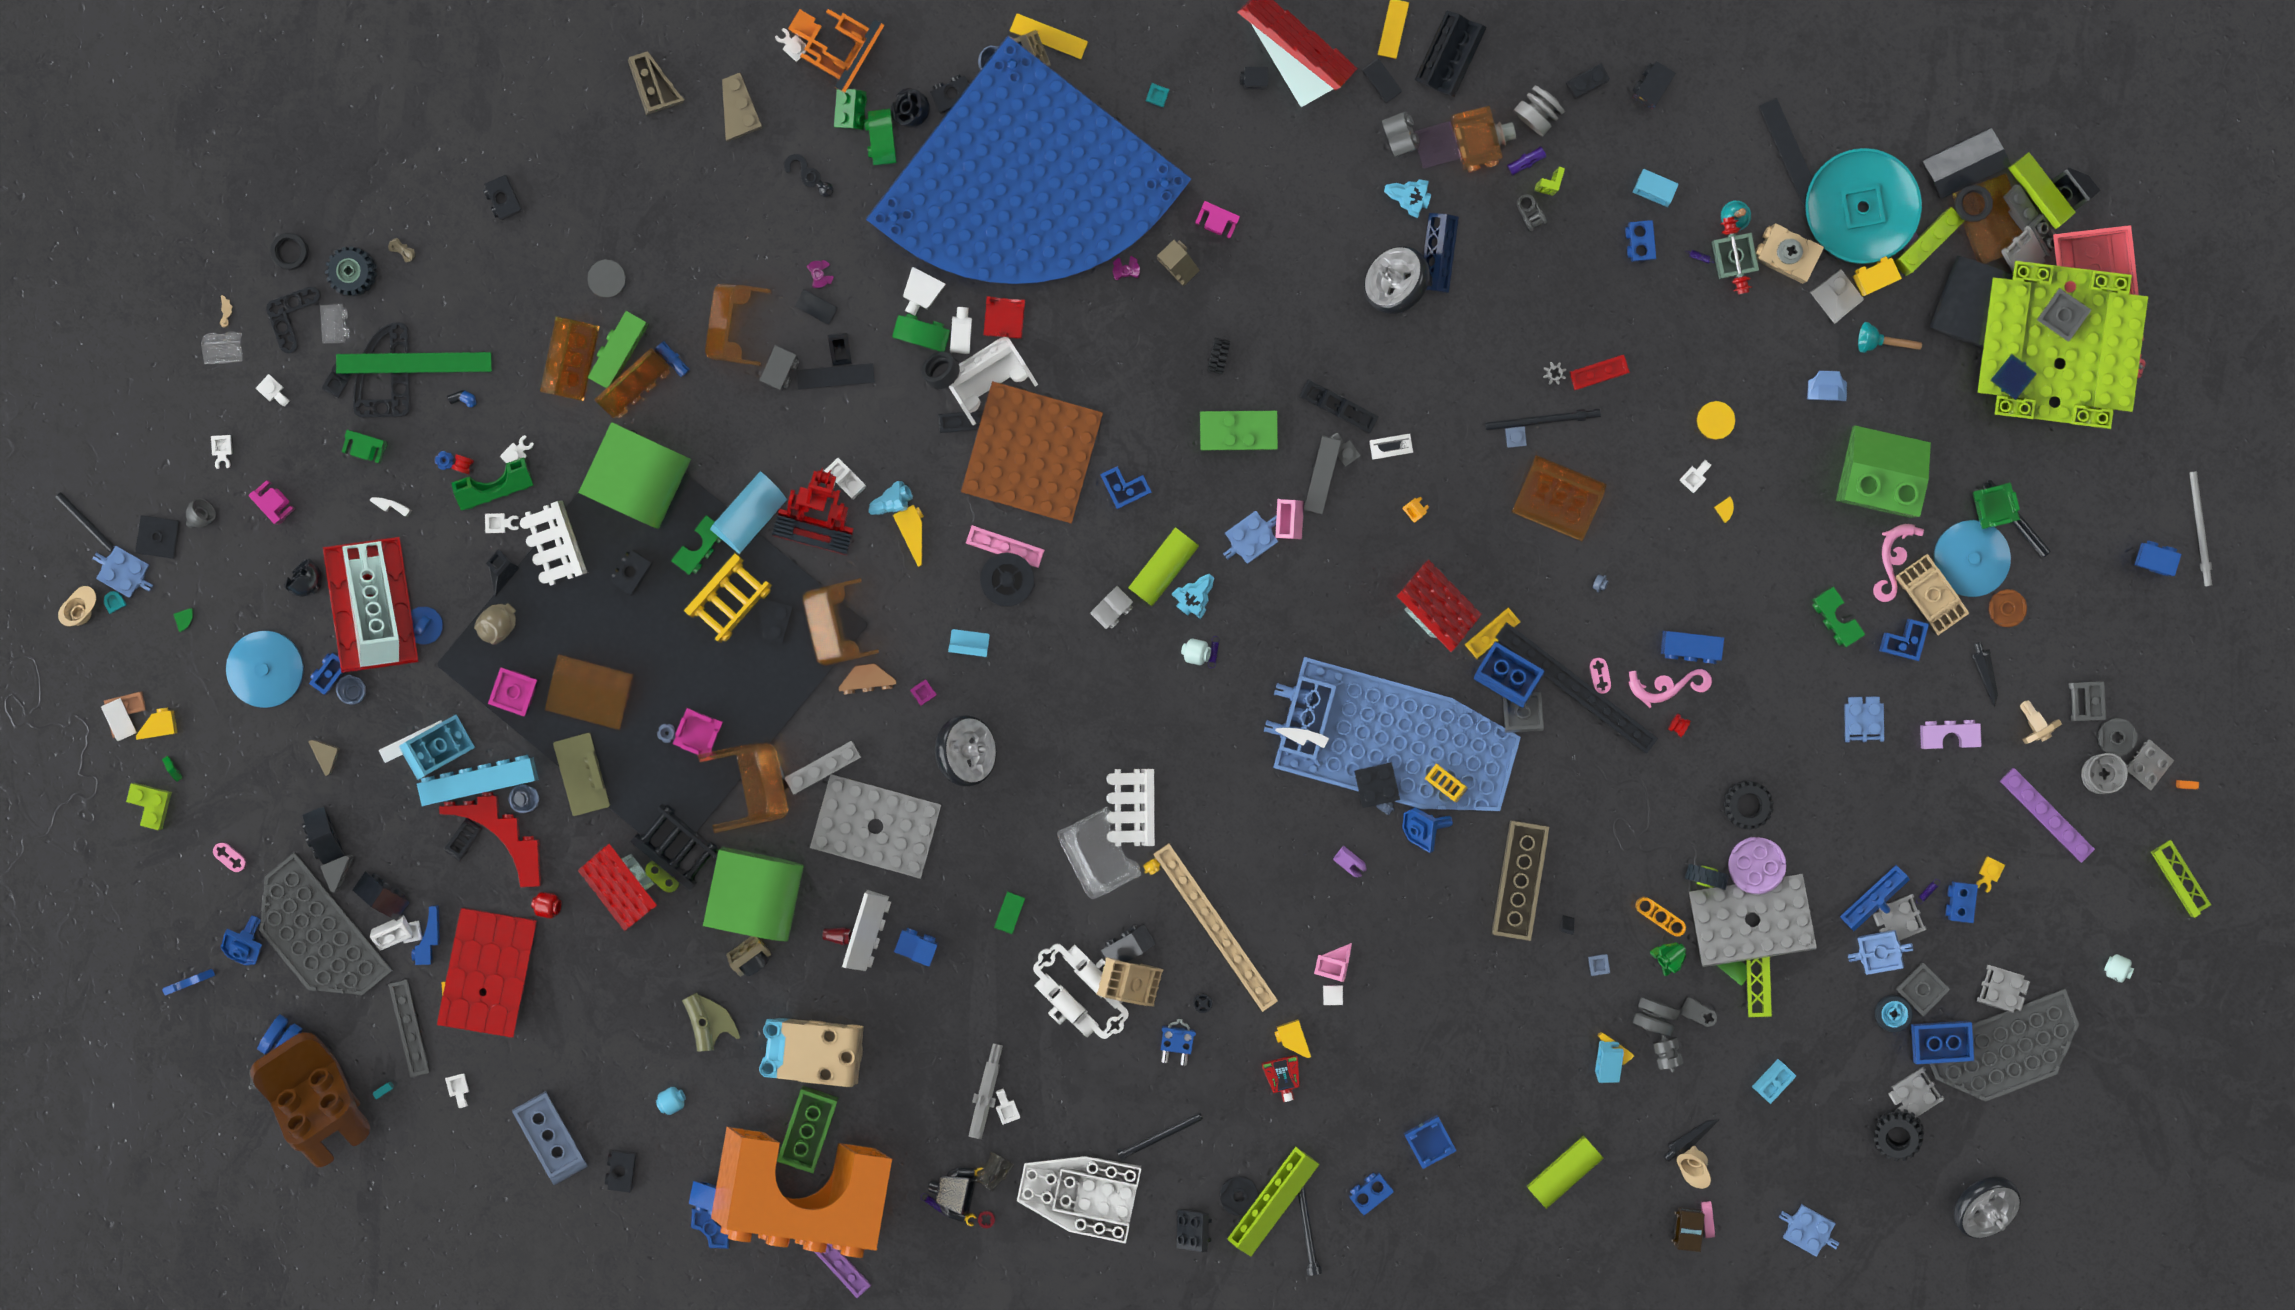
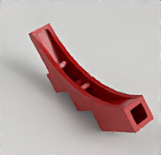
M483 792L482 796L477 797V804H475V801H463V805H456L455 801L444 802V806H439V814L469 818L492 831L504 843L511 854L518 871L520 887L541 886L539 839L534 840V836H524L523 840H520L519 817L514 818V814H503L502 818L499 817L498 795H494L493 792Z

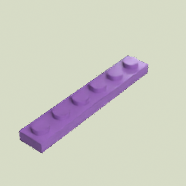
M2012 768L2000 780L2012 795L2080 863L2095 850L2015 768Z

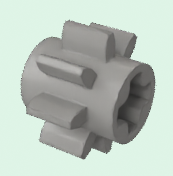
M1550 362V368L1544 367L1547 375H1544L1543 378L1548 377L1550 379L1549 384L1556 381V384L1559 385L1560 378L1566 379L1562 375L1566 369L1560 368V362L1557 366ZM1558 369L1559 377L1552 378L1550 370Z

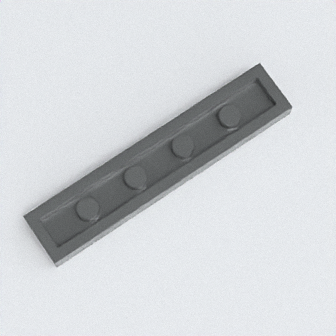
M408 979L389 983L410 1077L430 1073Z

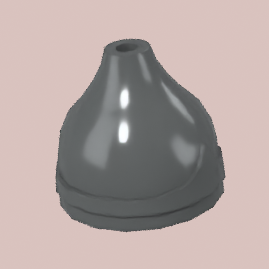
M201 498L192 500L186 510L187 527L202 528L212 523L216 517L213 506Z

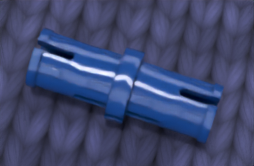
M665 341L655 348L666 360V364L670 365L680 377H683L690 370L681 361L679 354L674 353Z

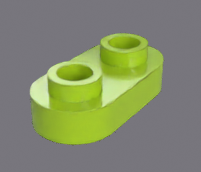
M654 861L647 864L645 869L646 875L662 890L673 892L679 887V882ZM654 866L658 868V873L656 874L651 870ZM666 880H672L673 885L667 886Z

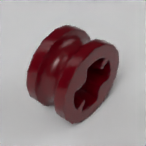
M982 1211L978 1216V1224L986 1229L993 1226L995 1222L994 1214L991 1211ZM986 1214V1217L987 1214L991 1216L990 1224H987V1222L986 1224L982 1223L983 1215Z

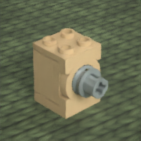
M1776 223L1767 227L1762 236L1765 238L1763 244H1758L1755 250L1757 262L1802 284L1807 282L1824 247Z

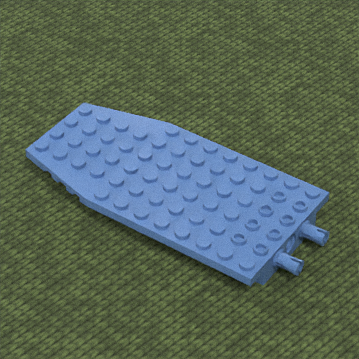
M1307 657L1303 658L1296 687L1292 688L1277 683L1276 688L1283 691L1275 690L1274 695L1290 698L1292 702L1286 723L1282 725L1267 720L1265 725L1273 728L1264 727V732L1280 735L1281 738L1273 768L1358 791L1354 774L1355 770L1392 762L1400 800L1395 802L1420 809L1501 810L1521 737L1513 732L1505 733L1504 727L1447 696ZM1297 728L1309 730L1328 737L1329 740L1324 748L1309 740H1306L1305 744L1301 745L1278 733L1275 729ZM1435 764L1441 766L1468 787L1457 803L1425 779ZM1438 771L1432 780L1436 781L1442 772ZM1446 775L1439 783L1440 786H1442V784L1448 778ZM1452 780L1445 788V790L1448 791L1449 788L1452 786V784L1454 783ZM1457 786L1455 790L1451 793L1453 796L1459 790L1460 786Z

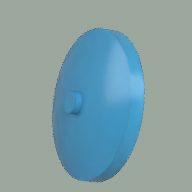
M1968 520L1956 523L1944 531L1936 543L1933 562L1956 594L1966 597H1978L1994 591L2002 584L2010 569L2011 553L2005 537L1995 527L1981 529L1980 521Z
M272 631L253 632L241 638L231 649L226 663V676L232 691L245 703L262 708L278 706L288 701L299 689L304 674L303 659L296 645L284 635Z

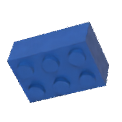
M1663 631L1661 654H1665V658L1678 659L1679 656H1684V660L1697 662L1698 658H1703L1704 663L1716 664L1717 660L1722 661L1724 638Z
M1494 642L1476 671L1474 680L1524 708L1542 679L1544 670L1499 643Z
M1956 1021L1911 1024L1913 1063L1931 1064L1974 1061L1972 1022Z

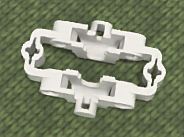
M1058 943L1054 944L1050 949L1041 950L1038 955V961L1033 967L1035 974L1040 980L1034 986L1054 1005L1048 1014L1059 1025L1068 1019L1087 1038L1093 1032L1103 1039L1108 1038L1112 1033H1120L1124 1027L1123 1022L1129 1015L1128 1010L1121 1004L1122 1001L1105 998L1115 1009L1120 1010L1121 1013L1118 1016L1108 1018L1107 1027L1102 1031L1098 1027L1099 1024L1087 1013L1088 1011L1061 984L1058 985L1047 973L1044 974L1041 971L1044 966H1051L1055 962V954L1061 952L1063 954L1062 957L1075 969L1074 972L1097 994L1103 973L1100 968L1105 965V961L1101 959L1095 965L1075 944L1068 951ZM1051 953V961L1046 960L1039 965L1043 960L1042 954ZM1087 962V965L1079 971L1078 969ZM1060 989V992L1057 994V996L1052 998V996ZM1058 1011L1062 1013L1059 1018L1055 1016ZM1112 1020L1115 1021V1022H1116L1117 1020H1118V1021L1120 1020V1022H1119V1024H1118V1025H1119V1028H1118V1029H1117V1028H1113V1029L1110 1028V1027L1112 1026V1024L1110 1023Z

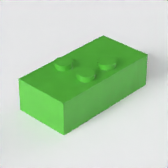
M626 311L615 331L612 329L606 338L608 343L598 351L597 356L599 358L587 378L611 390L649 324Z
M1277 411L1200 412V451L1278 449Z
M802 1086L777 1162L814 1173L839 1099L838 1097Z

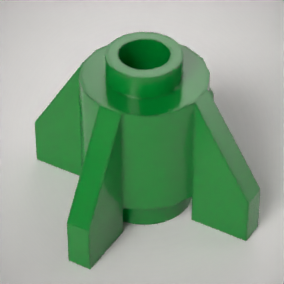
M1674 942L1655 947L1650 951V954L1658 959L1659 964L1663 967V975L1667 976L1672 972L1675 974L1681 969L1686 958V949L1682 944Z

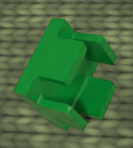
M346 430V438L342 448L343 453H348L351 441L353 440L350 455L372 461L378 447L375 462L381 464L384 451L388 446L387 441Z
M2011 483L1972 492L1981 529L2020 520L2018 514L2020 508L2016 492H2013Z

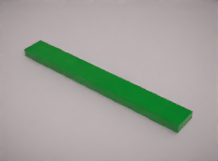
M491 352L336 354V374L492 372Z

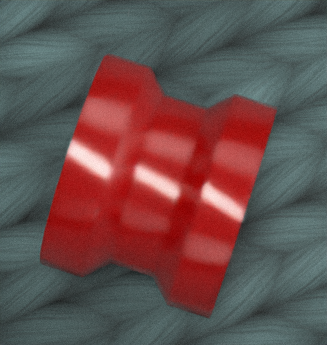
M456 454V461L451 469L470 474L469 468L474 460Z
M1677 713L1670 723L1668 730L1675 731L1678 736L1682 737L1691 721L1683 719Z

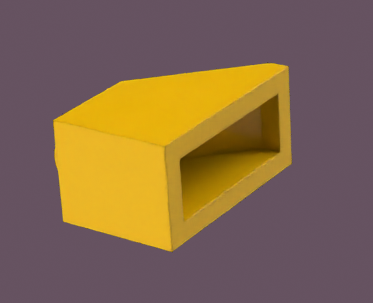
M168 707L156 709L157 713L150 715L136 735V740L177 733L174 710L168 711Z
M1298 1019L1276 1026L1278 1031L1274 1033L1278 1043L1282 1042L1284 1047L1306 1058L1311 1057Z

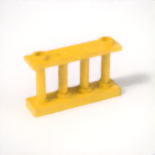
M734 554L684 610L692 618L694 616L701 617L718 633L715 640L720 643L722 641L726 642L731 637V631L761 597L764 599L771 590L769 588L772 586L767 581L762 585L742 567L741 563L744 560L737 554ZM733 572L738 573L757 590L750 599L730 582L729 577ZM720 587H725L744 604L737 614L716 596V592ZM708 601L713 602L731 619L724 628L704 611L703 606Z

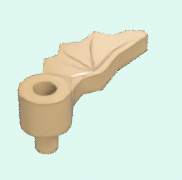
M221 295L223 317L220 325L226 328L229 325L227 318L232 314L231 309L233 306L230 305V300Z

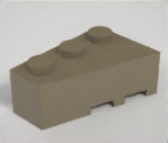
M648 51L629 57L628 63L646 115L684 102L683 97L680 96L673 84L667 79Z
M737 73L722 79L726 141L729 142L762 129V124L742 74Z
M1173 240L1157 255V260L1184 287L1200 270L1186 252L1187 247L1180 240L1178 242Z

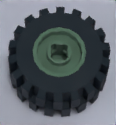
M342 247L341 250L337 249L334 251L335 254L329 257L331 259L330 262H326L325 265L328 266L325 274L328 275L326 279L327 282L331 283L330 286L339 293L351 296L362 295L365 290L369 291L371 289L370 285L375 283L374 277H377L375 272L377 266L373 263L374 259L369 256V253L355 247Z

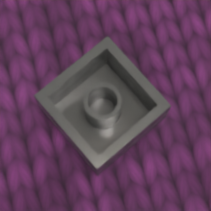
M775 345L759 381L781 391L784 388L788 389L792 380L789 376L792 370L796 371L800 362L797 360L798 356Z

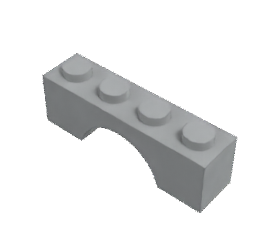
M852 740L785 777V780L794 795L862 756Z

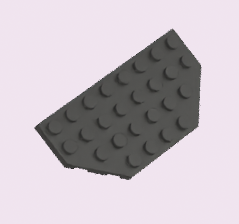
M296 852L264 877L259 931L308 990L364 995L393 971Z
M2061 989L2025 1003L2021 1011L2014 1010V1013L2004 1011L1973 1023L1974 1061L1931 1063L1930 1067L1935 1079L1986 1102L2058 1074L2063 1058L2070 1047L2071 1040L2079 1027V1022L2066 989Z

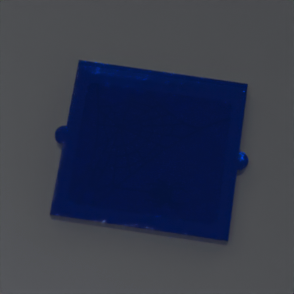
M2011 354L1990 381L1997 385L2001 392L2007 393L2016 400L2037 373L2030 369L2026 362L2020 361Z

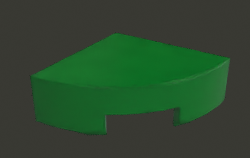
M193 608L173 614L179 632L184 631L190 625L193 618Z
M168 756L163 758L162 761L167 772L176 782L181 780L182 775L174 767L172 759Z

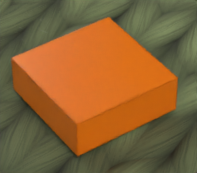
M2176 780V787L2199 789V782Z

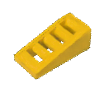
M1435 764L1425 777L1428 782L1456 803L1468 789L1467 786L1438 764ZM1438 771L1442 772L1436 781L1432 780ZM1446 775L1448 778L1445 780L1442 786H1440L1439 783ZM1452 780L1454 782L1448 791L1445 790ZM1457 786H1460L1459 790L1453 796L1451 793L1455 790Z
M1602 1032L1597 1035L1604 1042H1616ZM1620 1044L1619 1047H1612L1613 1049H1623L1622 1065L1634 1057L1630 1051Z

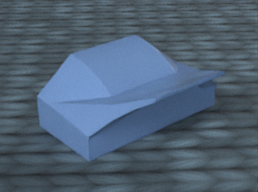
M1819 371L1813 379L1808 380V400L1846 401L1847 382L1843 380L1839 371Z

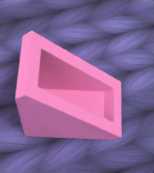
M1352 943L1326 954L1318 955L1314 974L1344 982Z

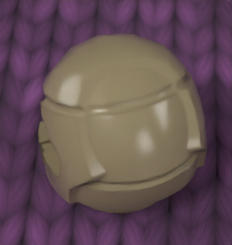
M508 603L506 605H492L480 614L475 622L474 629L483 641L492 645L498 644L515 628L516 617L514 613L516 610Z

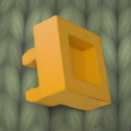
M1422 497L1414 498L1402 508L1414 523L1423 517L1429 508L1428 505L1423 507L1420 504Z

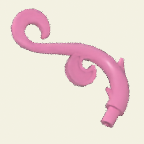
M1901 524L1882 533V535L1886 536L1882 546V559L1892 584V591L1889 594L1882 592V586L1888 584L1887 580L1877 582L1873 588V593L1879 601L1889 602L1896 597L1898 586L1892 564L1901 565L1907 558V552L1902 547L1894 548L1893 551L1897 555L1895 557L1891 556L1890 552L1893 542L1900 536H1902V539L1908 535L1913 536V534L1923 536L1924 529L1915 527L1914 524Z
M1696 669L1674 685L1669 676L1662 675L1655 679L1654 685L1659 691L1662 690V686H1666L1667 690L1660 694H1652L1644 690L1646 686L1642 685L1640 680H1638L1637 672L1630 671L1629 686L1633 694L1651 708V703H1660L1675 696L1695 675H1701L1703 683L1696 685L1694 682H1691L1690 686L1697 692L1707 691L1711 687L1712 677L1706 670Z

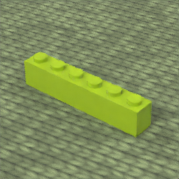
M1295 1147L1227 1240L1239 1250L1252 1256L1320 1164Z

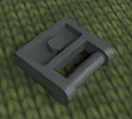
M2104 681L2069 683L2072 700L2071 721L2106 720ZM2079 688H2084L2085 715H2080Z

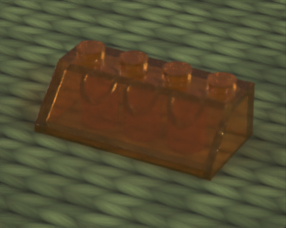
M555 318L540 392L580 401L584 400L588 382L587 377L591 368L599 326L567 318Z

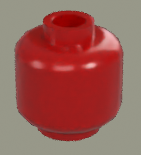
M540 892L532 899L531 907L534 909L535 915L552 919L560 913L561 900L555 894Z

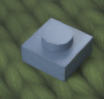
M1525 427L1505 429L1507 448L1527 446Z
M1607 954L1588 957L1591 976L1610 973Z

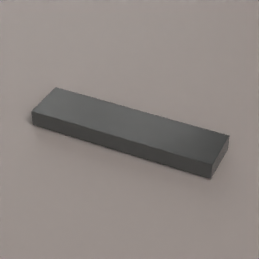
M1322 435L1304 510L1323 514L1341 443L1340 439Z

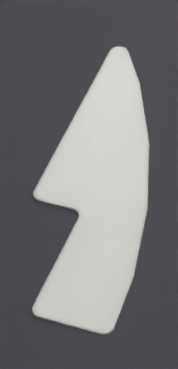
M1297 728L1275 729L1278 733L1301 745H1304L1306 740H1309L1324 748L1329 740L1328 737L1309 730Z

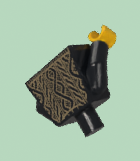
M980 1167L976 1170L974 1168H957L949 1171L946 1176H941L939 1182H930L928 1190L936 1194L935 1203L940 1205V1209L948 1218L961 1222L966 1221L969 1226L974 1225V1223L968 1222L970 1217L976 1218L975 1214L969 1213L976 1178L973 1177L976 1176L979 1179L986 1178L978 1175V1172L986 1170L985 1168Z

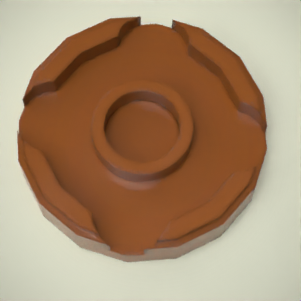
M2005 589L1998 591L1992 596L1988 611L1991 619L1999 626L2013 627L2017 626L2025 618L2027 604L2020 593L2015 590Z

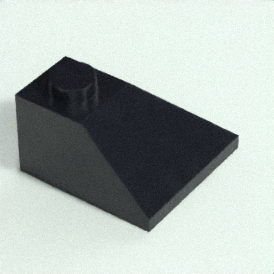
M2067 168L2051 180L2074 211L2100 191L2089 175L2071 168Z

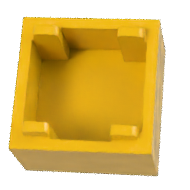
M1886 256L1881 258L1877 265L1866 269L1864 266L1855 270L1856 274L1852 276L1862 297L1902 279L1893 258L1888 259Z

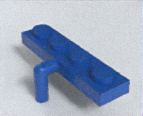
M1895 865L1845 911L1840 918L1855 931L1879 908L1884 913H1889L1891 909L1886 902L1910 880L1909 877Z

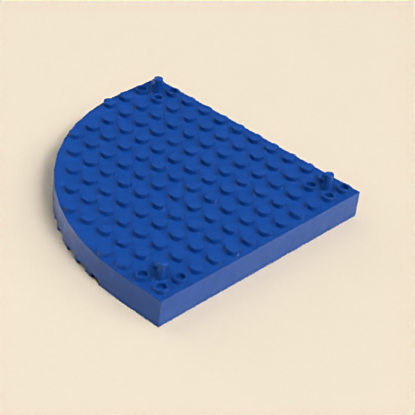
M1008 35L870 212L866 220L916 257L945 271L986 282L1009 284L1037 283L1064 278L1088 270L1111 259L1131 246L1150 230L1190 182L1191 177Z

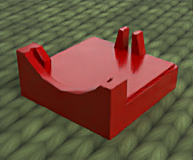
M987 296L983 335L1022 339L1025 300Z

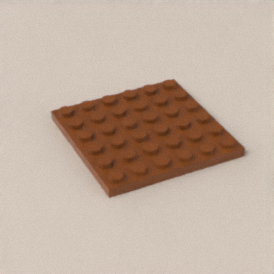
M992 381L961 492L1072 524L1103 412Z

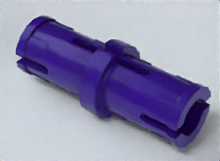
M1540 146L1528 154L1524 153L1521 155V158L1507 166L1511 174L1515 175L1527 167L1531 168L1532 164L1547 156Z

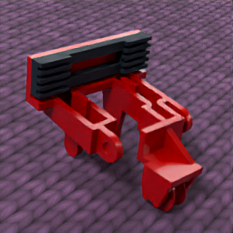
M823 467L821 471H814L808 489L800 487L798 495L795 494V490H791L787 511L779 509L772 536L847 555L854 528L845 526L848 507H845L844 503H841L840 506L837 505L841 490L833 491L836 476L831 474V469L828 473L824 472ZM820 483H824L826 488L820 487ZM827 497L834 498L829 511L828 522L805 516L806 512H809V508L824 512Z

